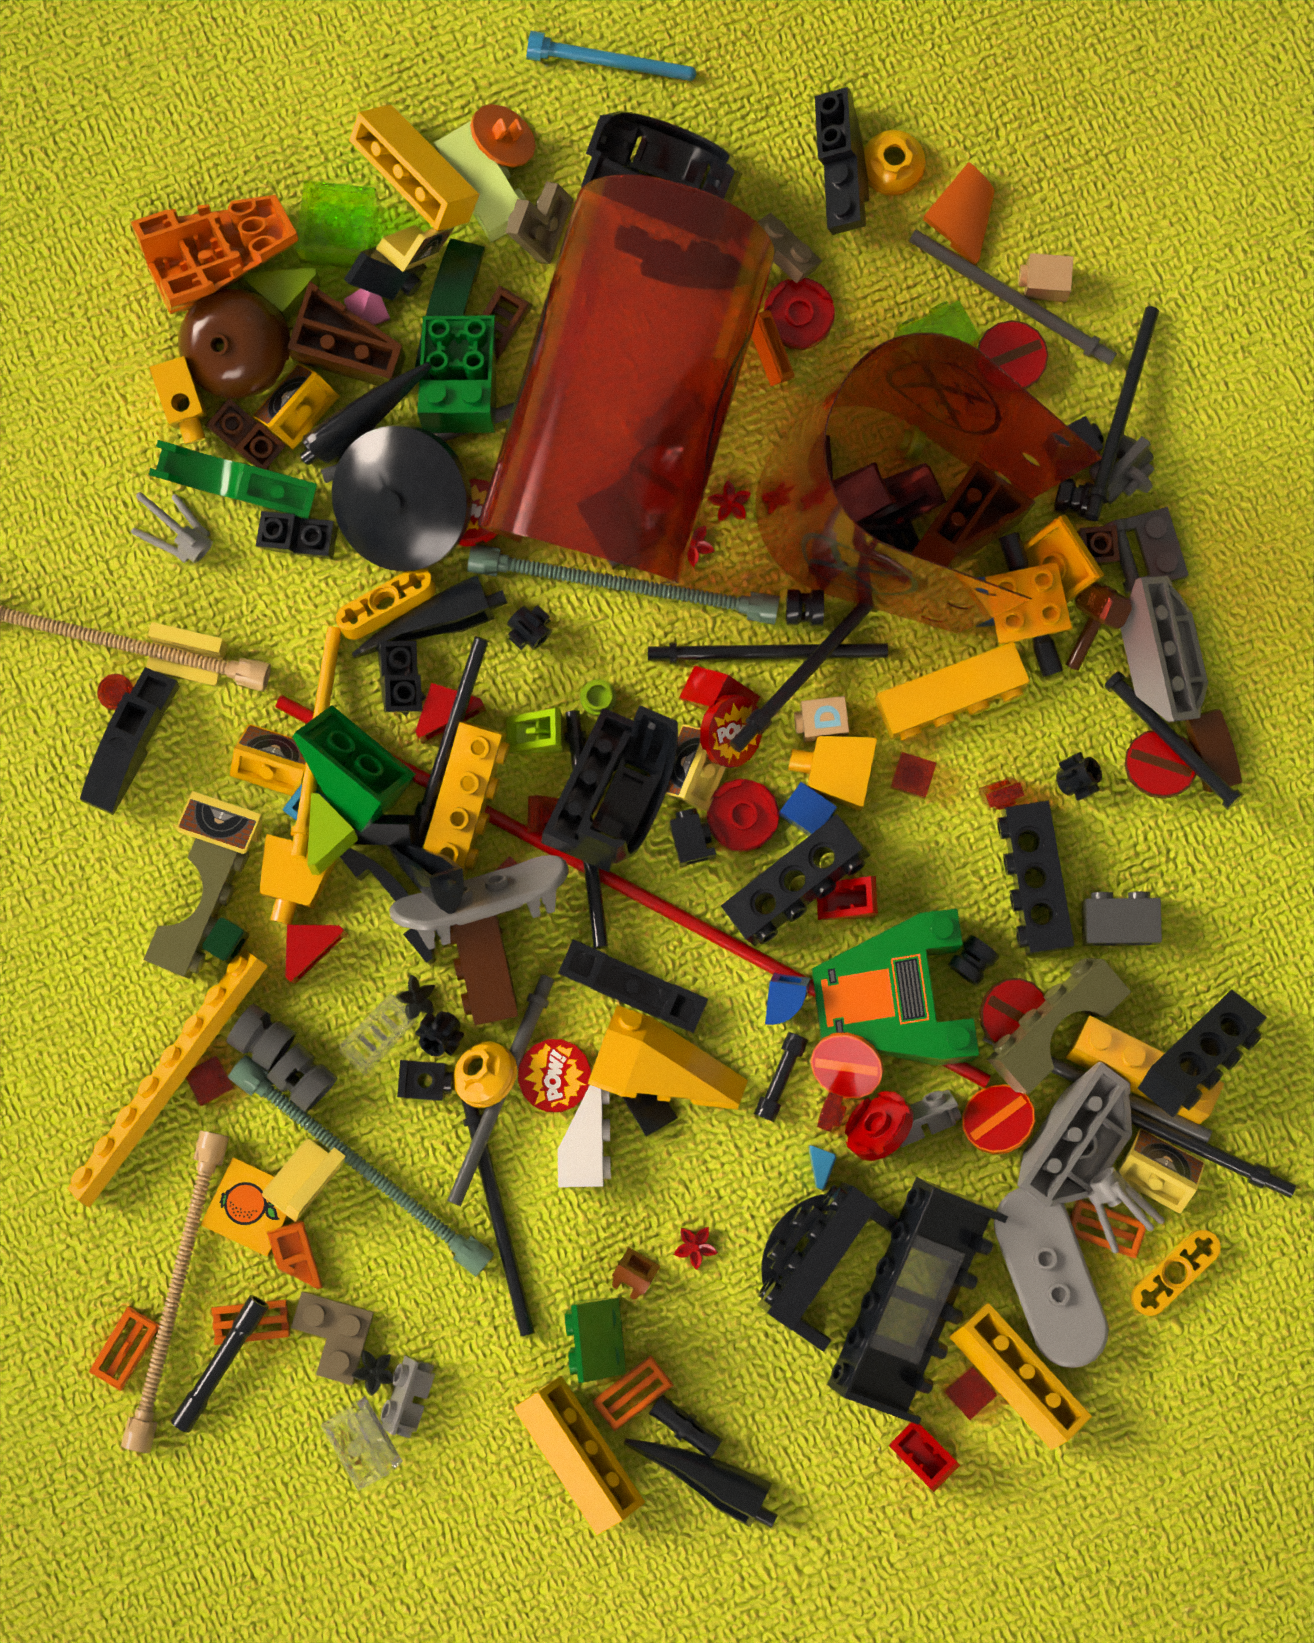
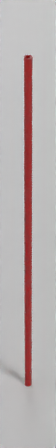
M284 695L279 697L275 708L305 724L313 719L314 712ZM392 754L416 774L412 780L413 782L424 788L427 787L431 774ZM489 805L486 806L485 813L490 814L489 823L549 855L562 857L566 860L567 865L585 874L582 860L541 843L543 834ZM599 868L601 883L772 975L776 973L807 977L623 877ZM810 979L808 994L815 997L813 979ZM967 1062L942 1065L983 1088L987 1086L991 1078L990 1074Z

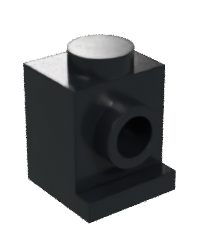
M687 809L675 813L676 819L670 820V828L680 867L716 859L715 848L707 849L706 844L712 843L708 822H700L697 809Z
M400 1060L397 1097L445 1101V1094H452L453 1072L447 1071L448 1065L446 1063ZM427 1073L432 1077V1083L429 1087L422 1088L419 1085V1077Z

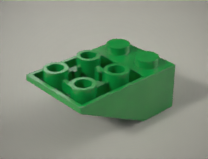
M495 315L423 316L420 365L429 362L432 368L419 381L417 414L421 427L432 433H495L497 401Z
M619 1297L574 1301L571 1305V1310H567L565 1313L566 1335H574L575 1347H571L568 1352L570 1375L577 1374L578 1383H584L626 1374Z

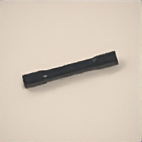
M1019 532L998 538L1010 572L1029 568V561ZM1050 634L1032 638L1033 649L1042 677L1063 671L1055 642Z
M254 1295L249 1296L233 1321L232 1328L193 1390L187 1394L171 1419V1423L176 1428L190 1433L225 1372L246 1339L252 1335L268 1310L269 1305L265 1301Z

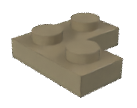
M546 182L542 194L537 200L536 207L530 201L517 199L514 210L508 218V226L505 232L537 262L550 264L574 199L558 183Z
M769 213L732 238L726 247L751 273L769 260H772L796 283L814 272L822 262L808 245L798 239L772 213Z
M305 1291L301 1292L291 1328L327 1338L316 1375L349 1385L354 1384L355 1378L351 1377V1375L359 1367L374 1312Z

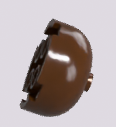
M222 289L200 299L188 310L180 327L178 348L180 357H186L192 377L199 387L223 398H246L265 392L277 382L276 379L281 374L286 361L289 360L290 354L287 347L290 341V333L280 310L264 297L247 289ZM224 344L223 350H217L216 345Z

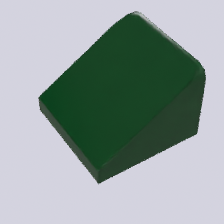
M221 917L216 922L202 947L229 964L239 954L249 938V933Z

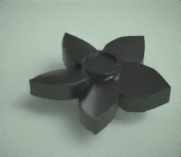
M414 975L409 977V991H402L396 996L399 1001L407 1004L405 1006V1014L408 1020L416 1018L420 1012L434 1013L433 1004L427 998L432 994L435 985H423L420 987L419 981Z
M365 1350L362 1351V1362L365 1367L356 1369L351 1377L357 1380H365V1388L369 1396L378 1391L381 1383H393V1374L388 1370H384L390 1363L391 1354L382 1355L376 1360L371 1353Z

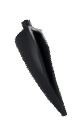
M424 363L374 388L303 436V443L307 449L300 454L302 460L307 465L312 464L318 458L330 465L337 462L357 438L372 431L432 368L430 363Z
M478 575L473 576L434 595L426 602L393 620L357 648L352 655L355 659L377 652L380 641H414L434 635L463 632L495 619L492 609L508 604L503 590L486 596Z
M414 844L412 846L386 845L402 870L428 899L448 914L456 911L464 891L463 868L446 855L433 853Z
M625 1439L624 1445L674 1474L701 1494L720 1512L748 1527H751L753 1521L756 1520L772 1528L778 1514L762 1506L772 1485L771 1482L712 1457L708 1459L705 1455L686 1449L654 1442Z

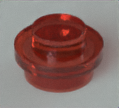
M121 674L108 675L98 686V699L106 708L116 710L124 693H131L134 688L133 684L127 677Z

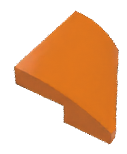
M968 162L926 212L923 220L951 242L950 247L976 266L980 260L995 189L987 178L974 165Z

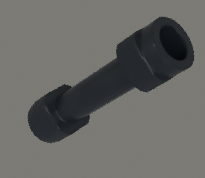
M791 1032L787 1033L781 1047L784 1052L765 1097H760L754 1111L755 1115L771 1122L775 1121L781 1107L778 1102L797 1057L801 1058L808 1043L807 1039Z

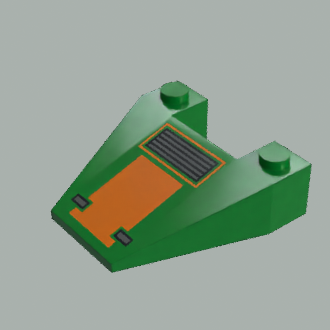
M949 909L919 913L812 968L821 1039L833 1033L848 1032L866 1039L874 1045L881 1055L935 1066L971 1062L979 1056L974 1018L937 1022L927 959V956L957 953L963 945L958 910Z

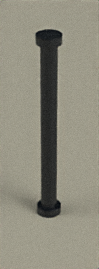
M1120 671L1115 673L1105 683L1104 687L1109 692L1114 691L1224 801L1222 805L1227 810L1239 802L1243 794L1238 789L1234 791L1152 708L1135 695V691L1124 681L1125 676Z

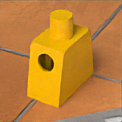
M182 356L150 366L149 369L168 424L173 428H180L185 445L206 439L200 420L208 418L199 386L192 377L186 357ZM188 399V409L180 412L178 408L179 403L182 400Z
M817 736L814 753L792 748L788 770L809 774L807 786L822 797L854 810L862 811L877 739L870 737Z
M267 834L264 846L260 894L275 899L270 920L292 925L297 905L314 909L337 860L320 875H312L307 865L308 846L306 858L296 859L291 857L292 840Z

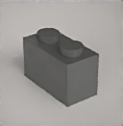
M1113 892L1091 893V899H1085L1081 902L1083 946L1158 945L1162 943L1161 898H1150V892H1128V898H1113Z

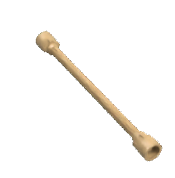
M0 605V623L5 621L10 624L23 625V627H32V629L36 630L41 629V631L59 634L60 636L77 638V640L81 639L86 642L90 641V643L108 645L110 648L126 650L131 653L135 652L140 655L144 654V656H153V658H162V660L167 661L171 660V662L177 664L180 662L181 665L184 664L185 666L189 665L194 668L198 667V669L202 668L203 670L207 669V671H216V673H225L228 678L235 679L237 685L262 692L265 691L269 681L270 663L240 658L239 662L231 660V662L222 661V659H213V657L209 658V656L204 657V655L200 656V654L195 655V653L191 654V652L173 649L172 647L168 648L163 645L159 646V644L146 643V641H137V639L119 636L118 634L101 632L96 629L92 630V628L87 627L83 628V626L78 625L74 626V624L56 621L55 619L52 620L51 618L47 619L42 616L38 617V615H29V613L7 609L4 605Z
M200 1130L193 1158L198 1160L196 1168L199 1174L196 1176L198 1180H195L197 1184L194 1185L193 1198L190 1200L192 1202L189 1204L191 1208H188L190 1212L187 1213L186 1226L183 1228L185 1231L182 1232L184 1236H181L180 1250L177 1251L179 1253L176 1255L178 1259L175 1260L177 1264H174L173 1278L170 1279L172 1282L169 1283L171 1287L168 1288V1291L170 1292H167V1301L164 1303L166 1305L163 1307L165 1311H162L161 1325H159L160 1330L157 1331L159 1334L156 1335L158 1339L155 1340L154 1353L151 1355L153 1358L150 1359L152 1363H149L150 1367L148 1368L149 1372H147V1382L144 1383L146 1386L143 1387L145 1391H142L141 1405L136 1408L134 1417L128 1416L121 1447L142 1453L151 1452L157 1422L152 1421L154 1416L153 1402L156 1401L155 1397H157V1394L155 1393L158 1392L156 1388H159V1379L162 1377L160 1375L163 1373L161 1369L164 1368L165 1355H167L166 1350L169 1349L167 1345H170L168 1341L171 1340L169 1336H172V1327L175 1325L173 1323L176 1321L174 1317H177L176 1312H178V1303H180L179 1298L182 1297L180 1294L183 1293L181 1289L184 1288L182 1284H185V1275L188 1273L186 1270L189 1269L187 1265H190L188 1261L191 1260L192 1247L195 1245L193 1242L196 1241L194 1237H197L195 1233L198 1232L199 1219L202 1217L200 1214L203 1213L201 1209H204L202 1205L205 1204L206 1191L209 1189L207 1186L210 1185L208 1181H211L209 1177L215 1173L216 1165L222 1166L229 1140L228 1136Z

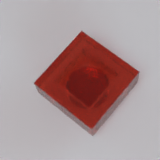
M901 752L890 788L925 799L937 763Z
M1013 776L978 788L982 801L989 808L995 807L996 810L1016 804L1015 799L1025 796L1020 781Z
M541 795L528 796L527 833L543 835V831L559 798Z
M214 1056L194 1067L186 1076V1080L200 1106H205L235 1089L218 1056Z
M832 1092L827 1093L815 1128L828 1133L831 1132L833 1126L840 1128L847 1109L846 1106L841 1105L843 1096Z
M972 1366L966 1369L944 1390V1393L969 1420L997 1396Z

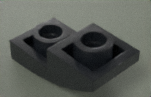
M261 511L256 547L294 555L333 559L338 524L330 520L300 518L295 514Z
M380 641L378 643V657L384 712H422L421 675H418L416 641Z

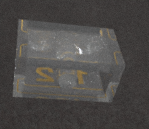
M366 1396L337 1411L321 1424L324 1433L358 1491L389 1475L403 1462Z

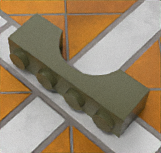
M195 838L187 858L196 866L202 879L203 892L201 901L194 913L186 920L174 925L157 927L143 960L188 979L191 978L192 973H199L206 956L202 952L203 943L218 921L216 917L221 906H227L232 898L235 886L231 882L236 871L242 872L249 857L248 851L245 854H241Z
M1084 958L1076 963L1070 970L1071 976L1063 984L1060 983L1052 987L1044 996L1046 1001L1037 1010L1032 1009L1019 1020L1020 1027L1014 1033L1003 1036L993 1046L994 1052L987 1060L1015 1092L1029 1094L1054 1069L1050 1054L1051 1038L1055 1028L1065 1017L1078 1011H1082L1090 1016L1107 1017L1131 993L1104 959Z

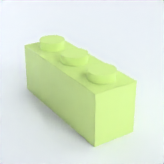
M470 121L434 142L435 149L480 194L473 214L492 243L507 234L505 231L508 226V218L514 210L517 199L526 200L519 188L513 190L507 180L511 178L507 167L489 159L478 148L472 137Z

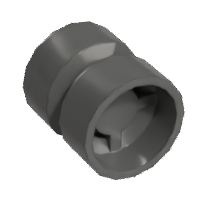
M253 1003L238 1019L229 1033L226 1042L243 1054L251 1052L252 1060L270 1072L286 1054L297 1032L281 1021L272 1023L271 1014Z
M298 1043L277 1062L267 1078L280 1091L289 1090L291 1092L290 1100L304 1113H307L326 1095L338 1078L323 1064L315 1065V1056L301 1043ZM299 1071L304 1074V1076L301 1079H299V1077L296 1076L299 1073Z

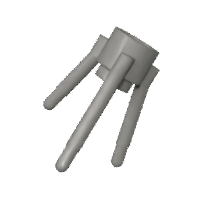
M138 492L136 494L138 500L178 534L174 540L178 548L137 528H132L131 533L175 555L183 563H186L189 559L193 563H197L204 557L213 544V541L208 538L211 533L201 526L177 494L172 495V500L193 529L189 526L182 528L143 493Z
M1114 1167L1101 1171L1090 1181L1089 1185L1093 1191L1088 1194V1198L1095 1206L1106 1239L1114 1254L1118 1253L1119 1248L1103 1203H1107L1109 1207H1114L1124 1202L1148 1231H1153L1154 1225L1136 1203L1159 1224L1165 1222V1219L1157 1210L1132 1188Z

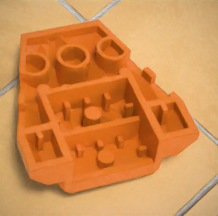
M276 195L234 200L230 202L228 210L211 212L209 204L198 205L199 214L178 216L176 209H170L131 222L150 275L170 315L179 311H187L200 299L212 295L219 290L226 289L240 280L250 270H254L276 257L299 240L295 228Z

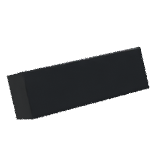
M383 814L363 832L351 826L358 838L354 843L356 845L412 846L419 836L416 815Z

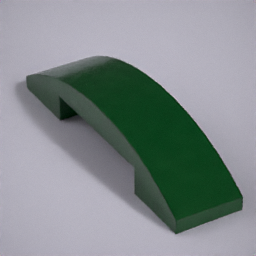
M450 238L435 280L426 316H465L473 284L477 281L485 246ZM422 334L418 347L415 368L420 366Z

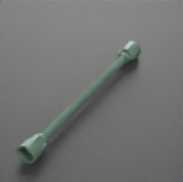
M480 544L471 546L467 571L471 573L497 577L498 572L507 573V571L511 570L521 574L525 572L526 575L534 574V576L539 575V577L543 575L544 578L548 576L549 579L551 577L553 579L557 578V580L562 579V581L566 579L567 582L571 580V582H580V584L584 583L585 585L589 583L590 586L592 584L594 586L598 585V587L603 586V588L607 586L608 589L612 587L613 590L615 588L617 590L621 589V591L625 590L626 592L630 590L631 593L635 591V593H644V595L648 594L649 596L653 594L654 597L656 595L658 597L662 596V598L667 597V599L671 597L672 600L676 598L677 601L679 599L681 601L685 600V602L690 601V603L694 601L695 604L699 602L700 605L703 603V605L708 604V606L712 605L713 607L717 605L718 608L722 606V608L726 607V609L739 610L738 613L747 614L746 620L773 625L776 622L780 596L752 591L750 597L741 595V597L736 598V596H727V594L722 596L721 593L718 595V593L713 594V592L709 593L703 590L700 592L698 589L696 591L695 589L690 590V588L686 589L685 587L681 589L680 586L677 588L675 585L673 587L672 585L668 586L662 583L658 585L657 582L654 584V582L649 583V581L645 582L644 580L640 582L639 579L636 581L634 578L632 580L631 578L626 579V577L622 578L621 576L617 578L616 575L613 577L611 574L609 576L608 574L604 575L598 572L594 574L593 571L590 573L588 570L585 572V570L581 571L580 569L576 570L570 567L567 569V567L562 568V566L558 567L557 565L553 567L552 564L549 566L547 563L544 565V563L530 562V560L526 562L524 559L522 561L521 559H512L509 555L501 554V548Z
M245 1055L235 1065L228 1076L232 1082L250 1096L256 1093L261 1098L264 1097L268 1101L271 1100L275 1107L278 1106V1109H282V1112L287 1116L289 1115L290 1119L293 1118L294 1122L297 1121L296 1123L300 1124V1127H304L305 1131L308 1130L307 1132L315 1136V1139H319V1142L326 1145V1148L330 1147V1151L335 1147L346 1156L345 1163H348L349 1166L352 1165L356 1172H359L360 1175L363 1174L364 1178L367 1177V1181L371 1180L370 1183H374L375 1187L378 1186L379 1190L382 1189V1193L385 1192L386 1196L389 1195L390 1199L393 1198L392 1201H396L397 1205L400 1204L401 1208L404 1207L405 1211L408 1210L407 1213H411L412 1217L415 1216L416 1220L419 1219L418 1221L422 1222V1225H426L427 1229L430 1228L429 1230L433 1231V1234H437V1237L445 1240L444 1242L450 1246L449 1249L456 1254L453 1259L472 1275L477 1277L494 1256L491 1250L472 1235L467 1239L462 1234H455V1231L447 1228L448 1226L444 1225V1222L440 1223V1219H436L437 1217L429 1213V1210L425 1211V1207L418 1204V1201L414 1202V1198H411L406 1192L403 1193V1189L399 1190L400 1187L396 1186L395 1183L392 1184L391 1180L388 1181V1177H385L384 1174L381 1175L380 1171L377 1172V1169L373 1165L370 1166L369 1162L366 1163L362 1156L359 1157L358 1153L355 1154L354 1150L351 1151L352 1149L348 1148L347 1144L344 1145L343 1141L340 1142L341 1140L337 1139V1136L329 1133V1130L322 1127V1124H318V1121H315L310 1115L307 1116V1113H304L298 1106L296 1107V1104L291 1100L289 1101L288 1097L285 1098L281 1091L278 1092L277 1088L274 1089L273 1083L267 1079L269 1072L254 1062L248 1055Z

